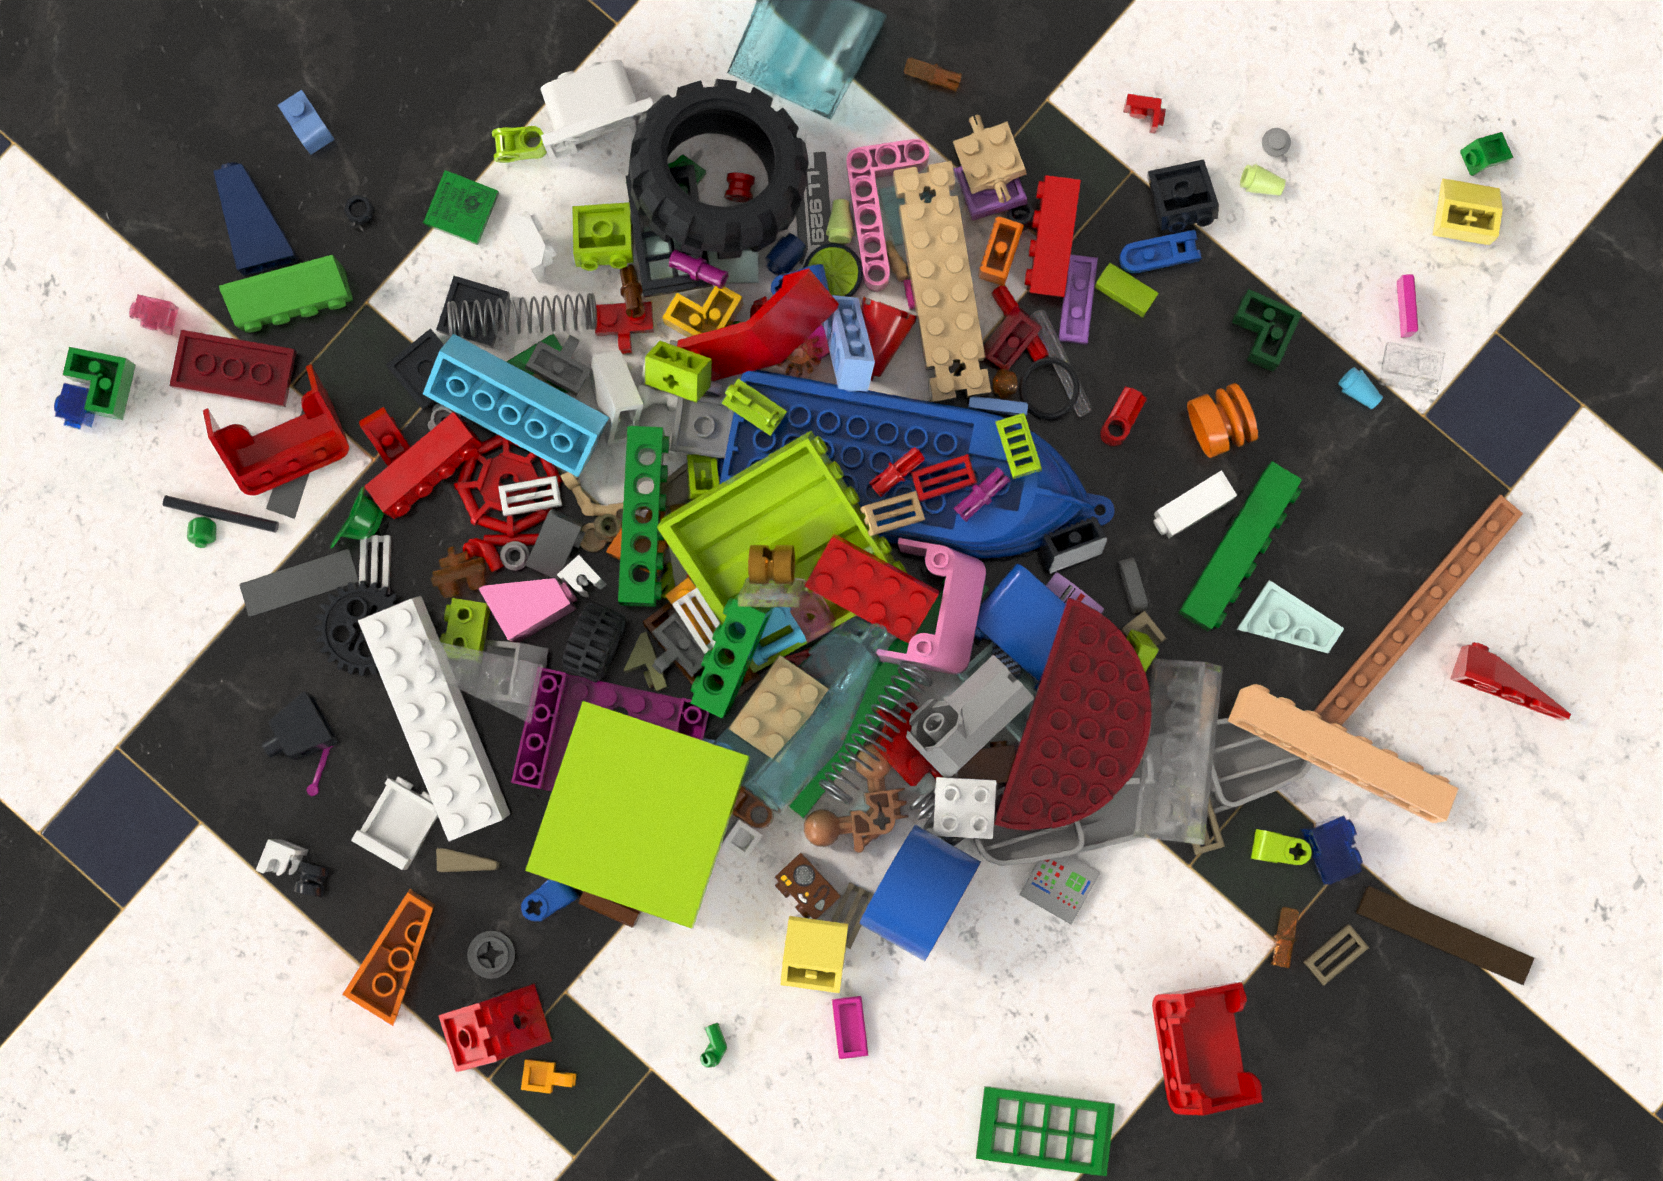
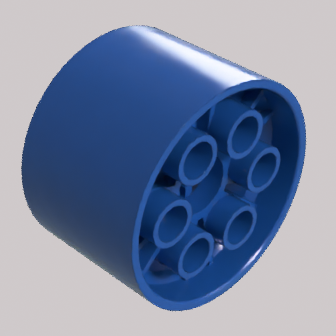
M915 824L880 882L859 924L925 962L981 861Z

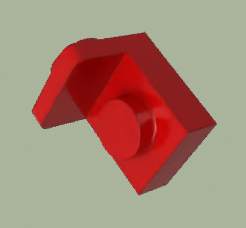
M1127 94L1123 112L1130 113L1129 116L1136 119H1145L1147 116H1150L1149 133L1155 134L1158 125L1163 126L1166 109L1161 108V98Z

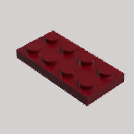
M181 330L169 386L175 389L286 408L297 351L291 348Z

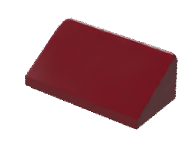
M1016 305L983 346L985 358L1007 372L1042 329V326Z

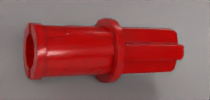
M912 448L894 464L889 462L890 466L873 480L869 481V484L882 497L901 480L904 482V476L924 461V455L918 448Z

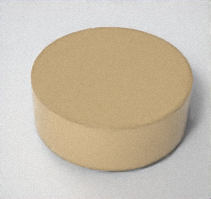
M588 523L581 529L586 532L581 547L590 553L600 552L606 547L607 541L605 539H598L594 533V523Z

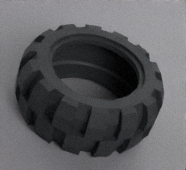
M716 79L713 87H703L700 80L677 87L676 96L673 98L669 94L662 96L647 110L646 120L638 124L631 145L628 178L632 183L631 196L638 213L642 216H648L650 219L649 228L664 242L668 243L673 238L682 243L680 251L702 257L704 250L717 252V259L719 260L740 258L742 251L750 248L752 252H758L775 242L777 234L780 231L787 230L797 215L808 182L806 171L809 160L806 143L796 136L799 129L797 124L784 108L775 111L771 107L773 101L771 96L755 87L752 88L750 93L737 89V81ZM702 134L731 136L748 145L759 156L767 172L768 185L758 196L743 204L726 207L705 204L694 199L681 189L670 172L667 159L678 145L694 136Z

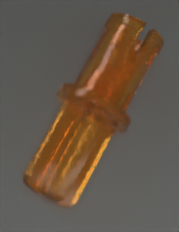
M912 57L908 58L904 68V73L928 81L930 86L933 83L954 90V92L957 91L959 84L948 79L960 82L962 77L960 73L938 67V63L932 65Z
M1288 907L1281 909L1277 935L1273 936L1276 938L1271 965L1290 968L1293 944L1297 942L1295 933L1299 911Z

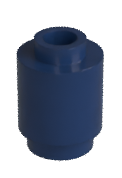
M788 233L786 237L782 236L766 255L765 260L768 262L766 268L776 276L790 273L804 256L803 251L807 248L806 245L792 233Z

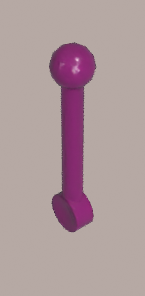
M333 746L323 750L313 783L307 787V793L310 796H316L319 793L318 783L330 748Z

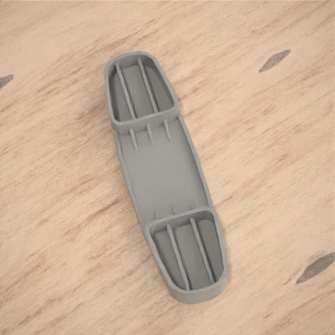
M1229 718L1209 721L1149 736L1144 753H1149L1152 783L1124 785L1110 802L1088 817L1053 829L1017 830L994 825L993 839L973 838L982 857L988 862L1000 866L1032 863L1074 855L1186 824L1179 804V797L1208 789L1216 814L1277 791L1303 778L1310 770L1312 763L1228 722ZM1144 760L1140 761L1131 778L1145 777ZM1005 787L996 791L994 819ZM1197 798L1202 816L1205 818L1208 815L1203 798ZM1191 800L1187 801L1192 820L1196 821ZM1048 843L1061 850V852L1042 855Z

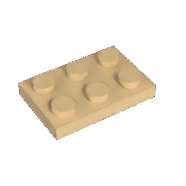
M778 655L728 729L779 763L829 689Z

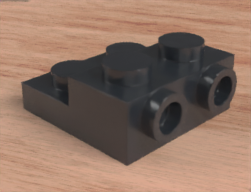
M1204 159L1148 171L1147 179L1155 201L1154 209L1161 231L1169 229L1170 232L1176 233L1182 231L1186 225L1196 223L1198 226L1205 227L1212 224L1214 219H1218L1219 203Z

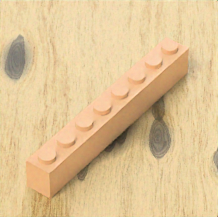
M1253 684L1240 689L1228 722L1431 823L1447 821L1459 789L1449 784L1450 781L1447 778L1436 774L1431 775L1423 771V766L1414 762H1405L1398 758L1399 755L1388 749L1381 750L1373 746L1371 740L1362 736L1355 737L1347 733L1345 727L1335 723L1329 724L1321 720V716L1318 713L1309 710L1303 711L1295 707L1296 704L1290 699L1277 698L1269 694V689L1264 686Z

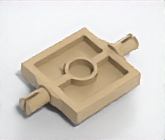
M975 115L978 125H976L972 116L969 122L974 133L953 141L971 194L985 189H995L999 202L1004 203L1002 192L1007 202L1011 199L1006 185L1013 179L1027 175L1008 122L991 128H984L981 116Z

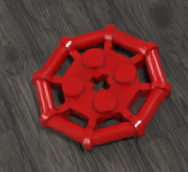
M496 435L483 441V446L478 449L477 454L473 458L464 461L458 481L454 483V490L458 491L471 518V524L507 534L509 538L515 537V534L546 520L552 508L537 510L514 522V515L507 516V522L487 516L486 513L491 508L503 512L498 487L504 486L501 484L502 478L507 479L509 475L514 476L513 481L520 483L557 476L558 487L564 482L556 466L532 452L527 457L511 453L510 444L518 445L504 437ZM503 445V452L499 456L488 460L482 456ZM536 457L539 458L547 474L546 477H538L532 465ZM478 460L483 464L477 481L470 482ZM552 484L548 485L547 490L552 489ZM539 487L507 492L506 496L512 497L537 492ZM470 489H479L485 504L480 509ZM554 496L544 497L542 502L554 500ZM532 499L508 504V508L533 504L535 502Z

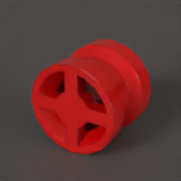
M728 173L726 181L729 185L725 191L724 198L739 203H745L753 199L751 187L755 184V177L745 173Z

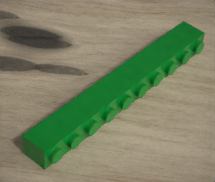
M984 585L982 598L989 590L986 585ZM943 590L936 598L915 635L920 633L935 635ZM896 638L887 650L907 654L909 644ZM878 660L868 673L872 678L866 685H863L861 682L850 695L854 699L847 708L842 705L831 718L835 722L828 731L823 728L812 741L816 746L811 753L808 754L804 751L794 763L798 769L791 777L786 774L776 785L775 788L779 790L776 797L802 818L809 813L826 792L818 783L820 779L827 780L825 777L826 772L837 774L832 768L831 763L843 764L839 759L838 753L842 752L851 755L846 750L845 744L852 743L857 745L853 741L851 734L858 733L863 735L858 728V724L869 725L865 720V715H875L871 705H881L878 701V695L888 696L884 686H894L891 676H900L897 669L900 665L883 663ZM900 669V671L902 672V674H903L908 680H910V681L913 682V683L915 682L914 679H912V678H911L910 676H908L905 672H903L902 669ZM893 678L896 684L905 692L911 687L909 683ZM887 688L889 693L898 701L904 695L897 690ZM880 697L882 702L891 710L897 704L889 699ZM867 716L876 728L882 723L875 718ZM860 726L869 737L873 734V730ZM854 736L855 739H856L862 746H863V745L865 744V742L867 741V740H865V739H863V738H860V737H858V736ZM848 746V748L856 755L859 749L852 746ZM841 755V757L845 760L847 764L852 760L849 757ZM834 765L840 773L843 771V767ZM828 775L829 778L834 782L836 777Z

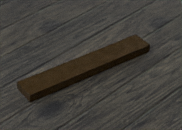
M1370 886L1366 887L1356 911L1361 916L1523 986L1534 961V957Z

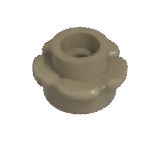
M604 514L602 517H597L593 524L596 537L600 540L605 539L607 542H612L622 528L620 520L612 514ZM605 526H609L610 530L607 531Z

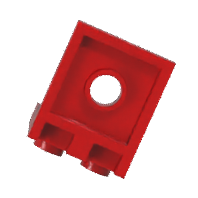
M535 984L438 1015L456 1072L496 1062L552 1041ZM515 1014L518 1015L521 1020V1026L519 1029L514 1025L513 1017Z

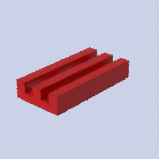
M968 454L911 472L920 502L977 484ZM965 463L966 468L923 482L919 480L921 476ZM967 474L969 476L967 480L923 493L922 488Z

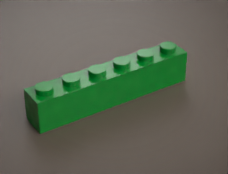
M1273 461L1267 465L1178 614L1206 631L1212 630L1213 627H1220L1227 616V613L1223 611L1228 602L1234 603L1242 591V588L1238 586L1243 577L1249 578L1256 568L1257 563L1254 562V559L1258 552L1264 554L1270 545L1272 538L1268 536L1273 527L1279 529L1287 516L1283 512L1289 502L1294 504L1302 491L1298 487L1302 481L1301 478Z

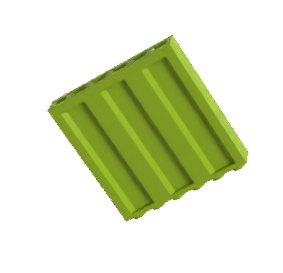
M812 431L805 433L665 516L657 526L722 625L727 616L723 614V610L730 598L734 599L741 592L747 593L750 596L753 592L752 597L754 596V598H756L757 593L762 594L760 600L762 601V598H764L763 602L764 600L767 601L769 594H775L774 596H776L777 593L788 592V599L794 597L791 603L793 606L797 605L794 608L810 634V640L802 644L798 642L768 658L767 662L760 666L752 658L749 667L753 673L773 663L778 655L784 657L856 616L854 613L804 587L805 582L834 533L906 572L903 564L899 560L895 561L890 554L892 549L884 536L879 537L877 534L869 537L868 530L870 528L869 525L865 524L864 519L866 516L865 513L861 512V507L858 504L860 502L858 494L852 486L847 487L842 479L844 477L842 469L836 461L831 462L826 454L828 450L820 436L815 437ZM768 545L770 549L774 550L776 545H793L795 549V577L793 585L776 584L774 580H770L768 584H750L748 574L750 546ZM748 589H766V590H749V591H748ZM789 624L760 639L759 643L764 647L793 632V629Z

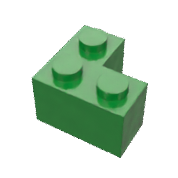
M69 347L63 376L74 382L90 385L84 409L94 415L123 420L136 364L127 358Z

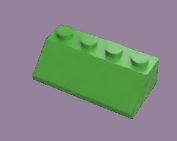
M334 255L219 286L234 325L241 331L245 330L246 333L259 331L262 329V325L273 323V325L288 323L291 317L301 315V317L314 316L318 314L320 309L328 307L330 310L340 309L346 306V302L353 301L345 268Z

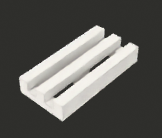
M557 476L498 486L504 516L562 506ZM552 484V489L512 497L506 496L507 492ZM554 496V500L508 508V504Z
M372 535L368 539L360 540L359 584L360 581H366L367 583L368 542H372L371 584L373 582L378 583L379 542H383L382 588L389 587L388 594H390L391 536Z
M695 588L672 603V605L705 654L714 647L716 641L712 640L713 633L692 603L691 598L694 596L697 598L715 628H717L720 622L698 588ZM686 603L711 641L709 644L706 645L680 605Z

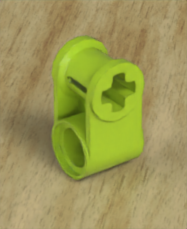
M536 126L494 129L492 131V137L495 138L496 142L494 161L510 163L518 160L542 158L547 154L540 136L544 133ZM534 137L541 138L539 145L533 148L528 147L530 139Z
M1256 829L1251 855L1252 859L1292 865H1303L1310 859L1311 847L1305 840ZM1296 843H1299L1298 847L1303 850V855H1297L1296 860H1294V855L1289 853L1290 847L1295 848Z

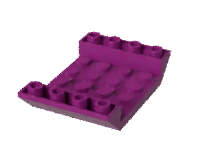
M537 667L511 783L547 791L553 790L583 701L613 711L616 708L623 707L628 711V716L702 741L709 712L691 704L690 699L676 698L602 681L595 683L583 677Z

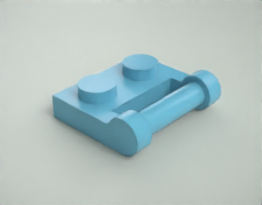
M782 593L780 597H778L779 594L777 597L774 596L772 602L765 601L769 605L781 606H773L774 609L761 639L789 624L793 632L764 647L759 643L753 656V660L758 666L767 662L768 658L798 642L802 644L810 640V634L795 608L791 607L793 605L788 601V597H786L784 604H778ZM735 622L736 629L740 633L745 634L744 625Z

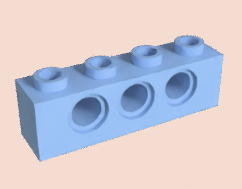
M832 295L839 303V306L824 321L823 326L838 389H844L849 392H868L875 360L859 299Z

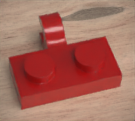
M651 301L643 302L645 312L637 318H633L632 315L629 317L626 314L625 303L596 305V336L618 335V347L622 354H632L631 334L654 332Z

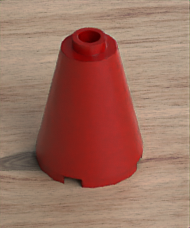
M863 296L860 307L875 360L871 381H873L874 376L881 377L915 324L917 316Z

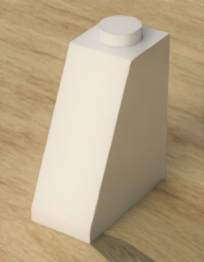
M621 350L595 354L592 357L589 375L598 411L610 417L603 431L606 443L611 445L627 442V426H638L643 402Z
M1221 470L1158 509L1154 513L1156 519L1153 522L1161 535L1166 534L1168 539L1229 504L1237 494Z

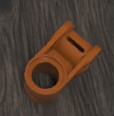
M741 784L732 814L758 829L768 827L774 819L773 809L755 796V793ZM757 807H764L767 810L768 817L763 823H755L752 818V813Z

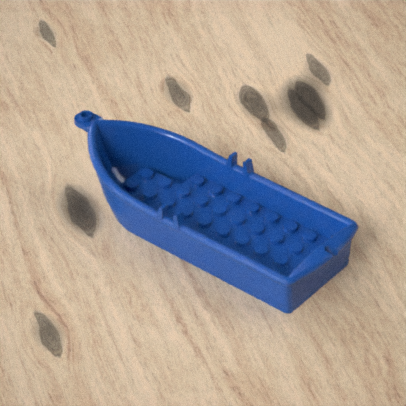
M762 370L747 371L742 374L740 380L787 411L786 415L773 434L769 436L734 412L725 459L716 458L719 484L805 433L812 431L815 437L820 436L828 450L826 452L831 462L836 461L844 474V477H842L847 487L852 486L860 499L858 504L860 507L916 491L911 472L968 454L978 486L997 467L1004 473L1003 475L1010 479V482L991 498L992 502L989 505L984 504L967 522L960 517L961 514L953 509L973 491L972 487L974 485L921 501L920 505L925 520L878 535L879 537L884 536L889 543L898 544L899 538L946 546L975 558H1001L1040 548L1045 534L1049 535L1050 532L1054 533L1055 530L1060 531V528L1065 529L1066 526L1070 527L1071 524L1075 525L1076 522L1086 521L1087 518L1091 519L1092 516L1097 518L1100 525H1105L1111 521L1115 510L1113 503L1107 497L1086 493L1078 476L1067 461L1048 442L1031 430L1030 433L1042 471L1013 479L995 421L1005 419L1003 417L981 411L870 390L868 392H849L844 389H838L837 384ZM1015 424L1004 428L1005 434L1022 429V426ZM1020 435L1007 440L1009 444H1013L1026 439L1024 435ZM1028 445L1011 450L1012 456L1029 451ZM912 448H918L924 455V461L904 476V482L901 480L880 497L869 484V481L889 467V462L894 464ZM1028 457L1015 461V465L1017 467L1030 463L1032 458ZM965 463L921 476L919 480L923 482L964 469L966 466ZM967 474L922 488L923 493L967 480L969 476ZM911 500L873 510V514L875 516L913 504ZM1097 506L1104 507L1105 514L1097 515L1094 512V508ZM913 511L876 523L879 527L916 516V513Z

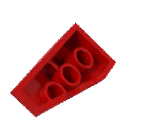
M1472 642V645L1468 644L1461 647L1450 680L1560 721L1570 719L1571 713L1499 656L1488 652L1489 647L1476 642Z

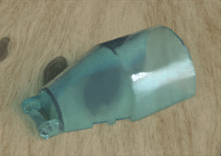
M856 615L838 625L808 650L811 656L797 666L795 663H792L829 690L809 719L773 759L729 730L730 725L713 743L714 745L750 756L741 786L774 812L782 815L842 748L880 661L875 650L883 643L888 634L886 627L883 625L868 623ZM859 632L863 633L861 637H858L856 635Z

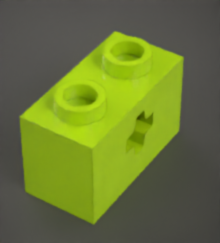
M659 341L645 356V384L697 403L711 387L712 359Z

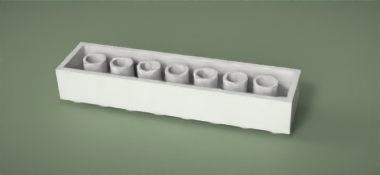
M422 597L409 599L358 620L448 841L508 817L510 811Z

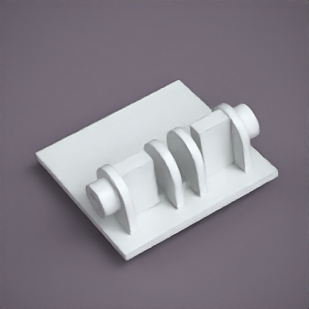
M936 777L933 834L944 837L993 839L996 780Z

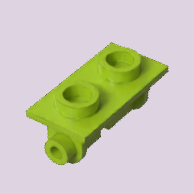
M737 379L734 385L731 384L725 392L727 396L722 401L723 405L769 436L773 434L787 413L785 409L740 379Z

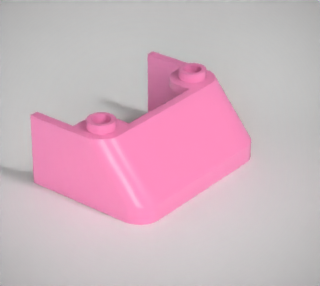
M899 538L898 546L902 553L924 556L926 567L932 574L946 577L935 635L920 633L910 640L907 654L877 649L876 655L879 661L899 665L902 661H906L920 669L953 675L961 674L968 668L986 579L985 566L981 560L946 546Z

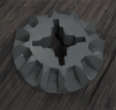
M486 931L477 935L470 943L467 955L468 962L472 970L479 976L488 979L498 978L506 974L514 964L515 948L510 938L503 933ZM489 941L494 950L504 952V954H500V956L495 958V967H493V963H491L489 958L485 959V957L480 958L479 956L488 952Z

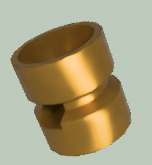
M751 545L748 558L750 584H768L770 580H774L776 584L793 585L795 577L794 546L776 545L773 550L768 545Z

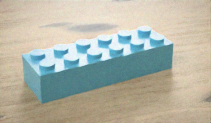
M455 334L440 349L423 395L576 477L580 476L590 461L610 418Z

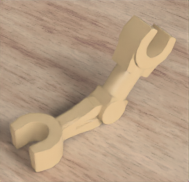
M569 472L561 475L565 485L574 493L584 515L602 517L604 514H612L620 520L622 526V519L619 518L618 511L623 509V502L608 504V506L592 503L591 498L581 487L579 477Z

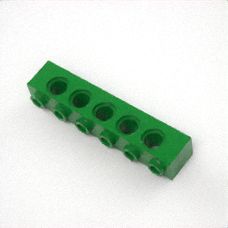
M627 426L618 602L622 606L656 607V599L661 600L662 582H657L658 570H663L664 553L659 552V541H664L665 539L657 526L660 523L661 512H666L667 494H662V482H668V465H663L664 453L669 454L670 436H665L663 427ZM645 452H652L656 455L655 461L650 465H644L640 462V457ZM643 481H651L654 484V489L649 494H642L638 491L639 485ZM640 511H651L653 513L652 519L644 524L638 522L637 515ZM640 539H647L651 542L650 549L645 553L635 550V545ZM639 568H646L650 572L649 578L644 582L634 580V573Z

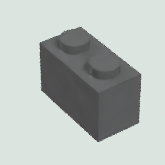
M552 508L546 517L525 566L558 580L557 574L574 560V558L569 557L573 547L579 548L586 534V532L581 530L584 522Z

